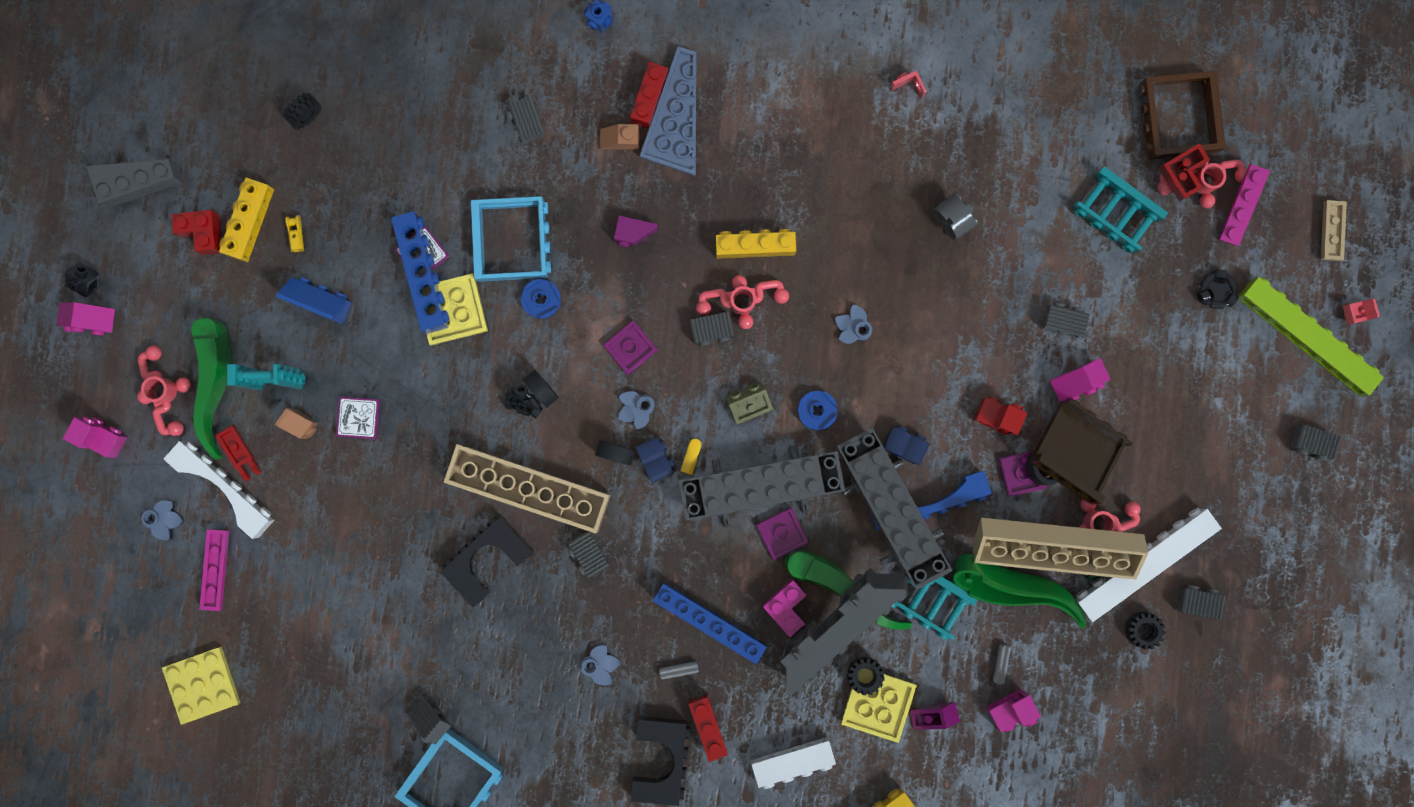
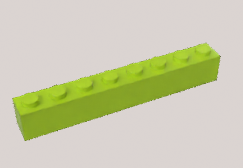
M1260 277L1251 279L1238 295L1242 303L1359 397L1370 396L1384 379L1376 367L1368 365L1363 361L1364 358L1360 354L1353 353L1348 349V345L1345 342L1337 340L1332 336L1333 333L1329 329L1322 328L1317 324V320L1314 317L1302 312L1299 305L1287 300L1283 292L1272 288L1268 280Z

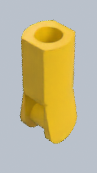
M296 215L295 218L286 217L290 251H304L301 217L299 215ZM296 225L297 230H292V226Z
M690 440L680 469L681 472L693 474L697 456L701 449L700 440Z

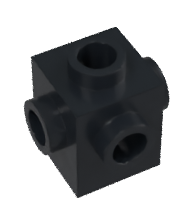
M80 262L74 267H70L65 273V287L85 298L99 288L100 273Z

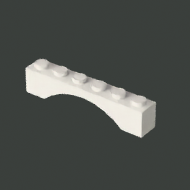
M179 441L165 456L164 460L177 472L199 475L217 485L232 504L237 526L252 539L259 538L274 521L271 517V512L265 507L261 508L256 504L257 500L252 495H246L241 490L242 486L234 480L231 481L226 477L228 474L222 468H216L212 464L213 460L209 456L202 455L197 451L198 447L193 442Z

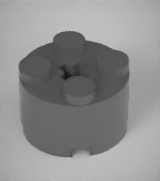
M957 192L950 195L932 210L937 222L942 223L945 227L943 229L944 232L953 240L962 237L979 224L977 219L971 214L974 211L972 206L968 202L963 203Z

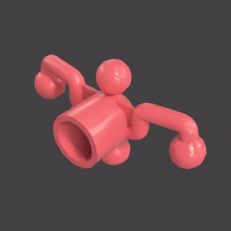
M1241 160L1223 161L1219 164H1208L1206 162L1196 168L1197 170L1192 171L1202 186V189L1197 191L1202 194L1199 199L1201 207L1211 208L1214 206L1216 199L1210 192L1220 188L1225 183L1226 169L1237 167L1234 178L1238 183L1242 182L1247 168H1245V164ZM1161 173L1160 182L1157 186L1158 193L1169 195L1172 189ZM1204 174L1210 176L1212 180L1211 185L1205 182Z
M737 275L732 279L734 291L726 292L723 289H714L702 292L698 297L699 303L696 305V312L700 316H707L711 312V305L706 299L720 297L721 304L724 307L731 308L735 313L741 315L738 319L739 326L742 329H749L753 326L754 320L748 313L754 309L755 304L763 300L764 289L776 288L774 299L779 304H784L788 301L789 293L784 289L783 283L779 280L760 282L755 288L747 287L746 278L742 275ZM740 294L747 295L751 300L750 307L746 309L738 308L734 304L735 298Z
M152 345L138 356L140 374L145 381L142 383L141 391L137 394V399L144 405L151 402L154 403L155 409L152 415L160 434L174 437L179 436L184 431L182 423L172 421L165 427L161 414L169 411L171 401L176 397L177 391L181 393L188 392L192 387V383L186 377H181L174 383L171 379L163 378L159 371L148 372L146 359L156 361L162 355L161 349L158 346ZM162 383L164 391L161 397L157 395V387Z
M1081 500L1080 507L1087 514L1079 528L1094 529L1093 522L1098 515L1103 519L1104 523L1101 530L1106 531L1116 530L1123 532L1137 526L1140 522L1139 513L1141 508L1134 501L1128 502L1124 508L1125 513L1132 519L1120 524L1117 516L1109 512L1095 510L1096 504L1091 505L1085 500Z

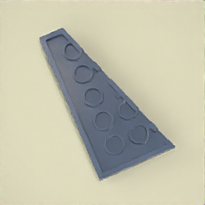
M678 46L640 158L695 177L696 52Z

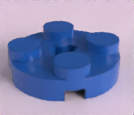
M536 279L529 282L523 289L524 291L521 296L522 307L529 315L536 319H546L553 316L561 306L560 291L552 282ZM537 295H546L544 304L536 302V300L538 299Z
M809 392L799 402L797 409L799 419L809 429H826L836 419V401L827 392ZM814 405L816 407H822L821 416L819 414L814 415L812 413L814 411Z

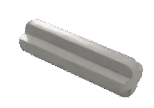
M999 645L993 682L1003 685L1005 683L1011 650L1008 645Z
M694 661L660 668L659 674L661 679H668L697 673L699 669L697 662Z

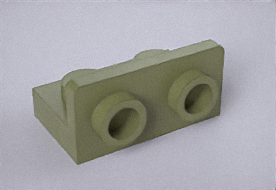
M762 383L751 384L747 389L734 391L726 397L737 425L773 410L767 391Z

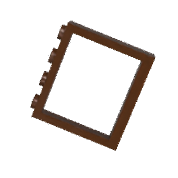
M1217 71L1146 77L1140 83V91L1138 93L1142 97L1140 110L1141 115H1144L1143 133L1146 135L1145 150L1147 149L1149 160L1177 157L1193 147L1184 146L1160 149L1153 88L1156 85L1202 81L1209 144L1201 146L1206 154L1219 153L1226 149Z

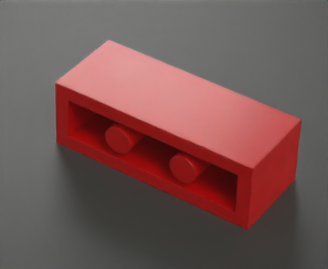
M652 62L648 63L630 117L632 124L647 129L650 128L668 76L667 67Z
M708 693L690 699L689 707L708 761L711 762L727 756L728 750Z

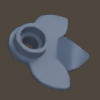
M852 305L850 315H841L835 318L837 327L843 331L839 336V340L843 343L852 344L857 340H866L872 335V326L867 322V314L857 305ZM860 327L865 328V334L859 333Z
M634 391L621 394L619 399L625 406L621 409L618 419L624 422L634 421L636 429L645 427L649 422V414L655 408L654 400L648 395L640 396ZM644 401L649 403V407L647 409H643L641 407V404Z
M162 500L157 502L153 508L145 510L141 517L142 523L150 528L155 538L160 540H169V529L178 527L183 522L178 513L171 511L172 501ZM152 514L155 516V521L150 519Z
M600 645L593 648L590 656L585 657L581 661L580 669L584 675L591 676L596 684L610 685L612 684V679L609 673L620 665V661L615 656L607 655L606 645ZM587 663H593L594 668L588 669Z

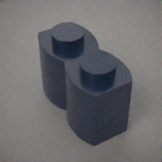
M900 425L897 428L891 427L883 444L885 451L910 463L920 465L930 443L926 442L927 438L919 434L913 436L908 433L909 430Z
M658 437L636 446V450L651 483L674 474L673 469H675V465L671 457L667 459L664 451L667 450L663 439L659 441Z

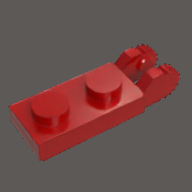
M231 425L215 435L233 467L238 470L246 482L251 477L243 465L248 463L256 475L261 473L259 465L254 460V456L235 425Z

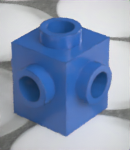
M594 0L593 3H589L585 8L586 24L591 29L603 33L606 28L610 27L613 22V14L608 3Z

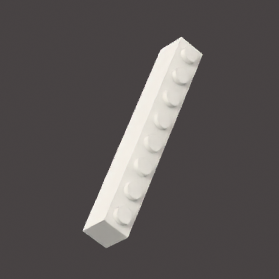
M1195 508L1188 513L1189 517L1185 520L1181 519L1175 522L1170 531L1160 533L1156 537L1157 540L1152 544L1147 543L1148 555L1136 580L1101 577L1092 583L1093 586L1090 589L1080 591L1076 595L1077 598L1075 600L1086 620L1093 623L1222 528L1209 510Z

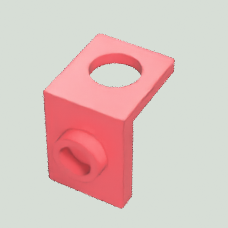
M917 70L910 74L905 72L899 75L897 80L893 81L890 86L891 90H894L913 81L921 98L927 92Z

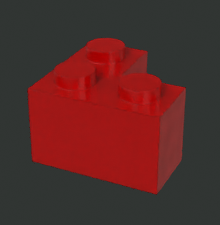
M1199 143L1158 167L1178 201L1202 189L1192 171L1210 161Z
M212 210L171 214L173 234L181 238L193 237L195 252L202 255L220 253L219 243L222 239L220 214Z
M989 396V398H982L973 421L1007 436H1014L1019 434L1027 412L1022 411L1023 407L1012 403L1011 405L1007 404L1004 406L1000 404L999 399Z

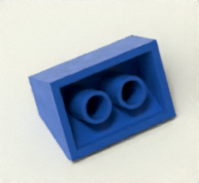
M291 277L276 295L277 298L343 324L352 303L346 300L347 296L335 292V295L328 293L329 289L317 284V287L311 286V281L299 277L298 280Z

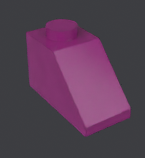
M619 216L614 241L618 243V246L629 248V245L635 246L658 231V224Z
M956 702L936 703L909 710L914 730L947 729L960 722Z

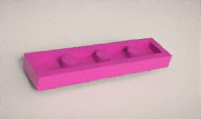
M1249 164L1218 240L1236 246L1240 245L1270 170Z
M207 529L199 610H222L229 530Z

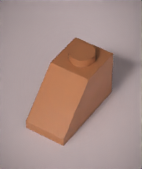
M617 124L600 129V149L639 150V126L635 124Z
M286 408L275 423L279 428L300 439L312 437L318 424L300 410Z

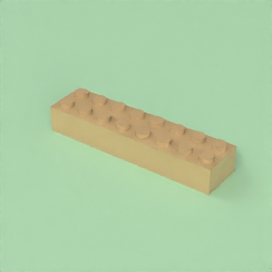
M456 444L444 479V483L596 534L599 532L611 496L610 494L460 444Z
M981 518L972 544L974 563L1135 580L1148 555L1144 534Z

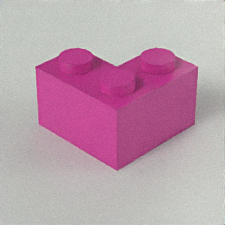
M75 302L59 303L56 326L64 327L63 331L84 333L85 329L91 330L93 335L104 336V332L112 333L115 309Z
M1101 358L1062 374L1050 380L1059 402L1070 399L1077 400L1082 393L1085 396L1095 393L1096 390L1105 387L1104 383L1109 381L1110 377Z
M83 416V418H73L63 439L79 448L91 449L106 458H116L127 437L121 434L122 431L113 426H110V428L105 426V422L99 418Z
M791 578L762 606L789 637L805 625L792 608L807 595Z
M1018 689L985 707L996 729L1000 732H1009L1018 723L1023 727L1032 726L1038 722L1037 719L1041 718L1031 696L1022 689Z

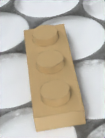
M1326 200L1323 202L1321 260H1344L1346 201Z

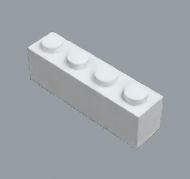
M827 737L751 760L758 788L763 787V789L771 788L775 785L774 783L780 781L782 783L793 781V777L810 776L813 774V771L819 769L827 771L832 768V765L836 764Z

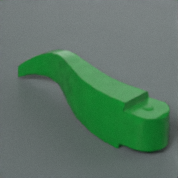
M200 318L191 327L197 352L199 372L193 415L194 430L200 443L214 459H222L223 455L214 441L212 425L215 411L227 387V364H232L231 341L229 340L226 326L222 321L216 318Z
M796 549L786 556L785 568L790 576L823 587L840 598L841 594L853 583V579L839 566L813 552ZM881 615L876 623L878 626L894 630L910 629L913 625L911 621L898 620L887 615Z
M963 554L956 560L953 576L954 583L967 591L970 597L990 604L1004 606L1048 605L1060 608L1069 614L1081 629L1086 627V619L1074 597L1056 582L1042 577L1015 572L998 565L974 563L973 554Z

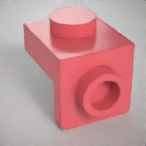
M1375 298L1343 306L1344 316L1348 325L1380 317Z

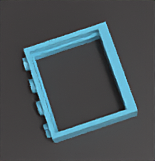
M542 196L471 200L474 279L477 282L548 278V273H551V261H547V253H550V241H546V234L549 233V222H546L545 214H548L549 210L548 202H545ZM538 207L541 271L485 274L482 210Z
M449 728L436 745L431 744L394 797L408 807H426L408 794V792L445 740L492 773L469 807H477L481 800L485 803L492 793L489 790L492 784L497 786L503 775L500 773L504 767Z

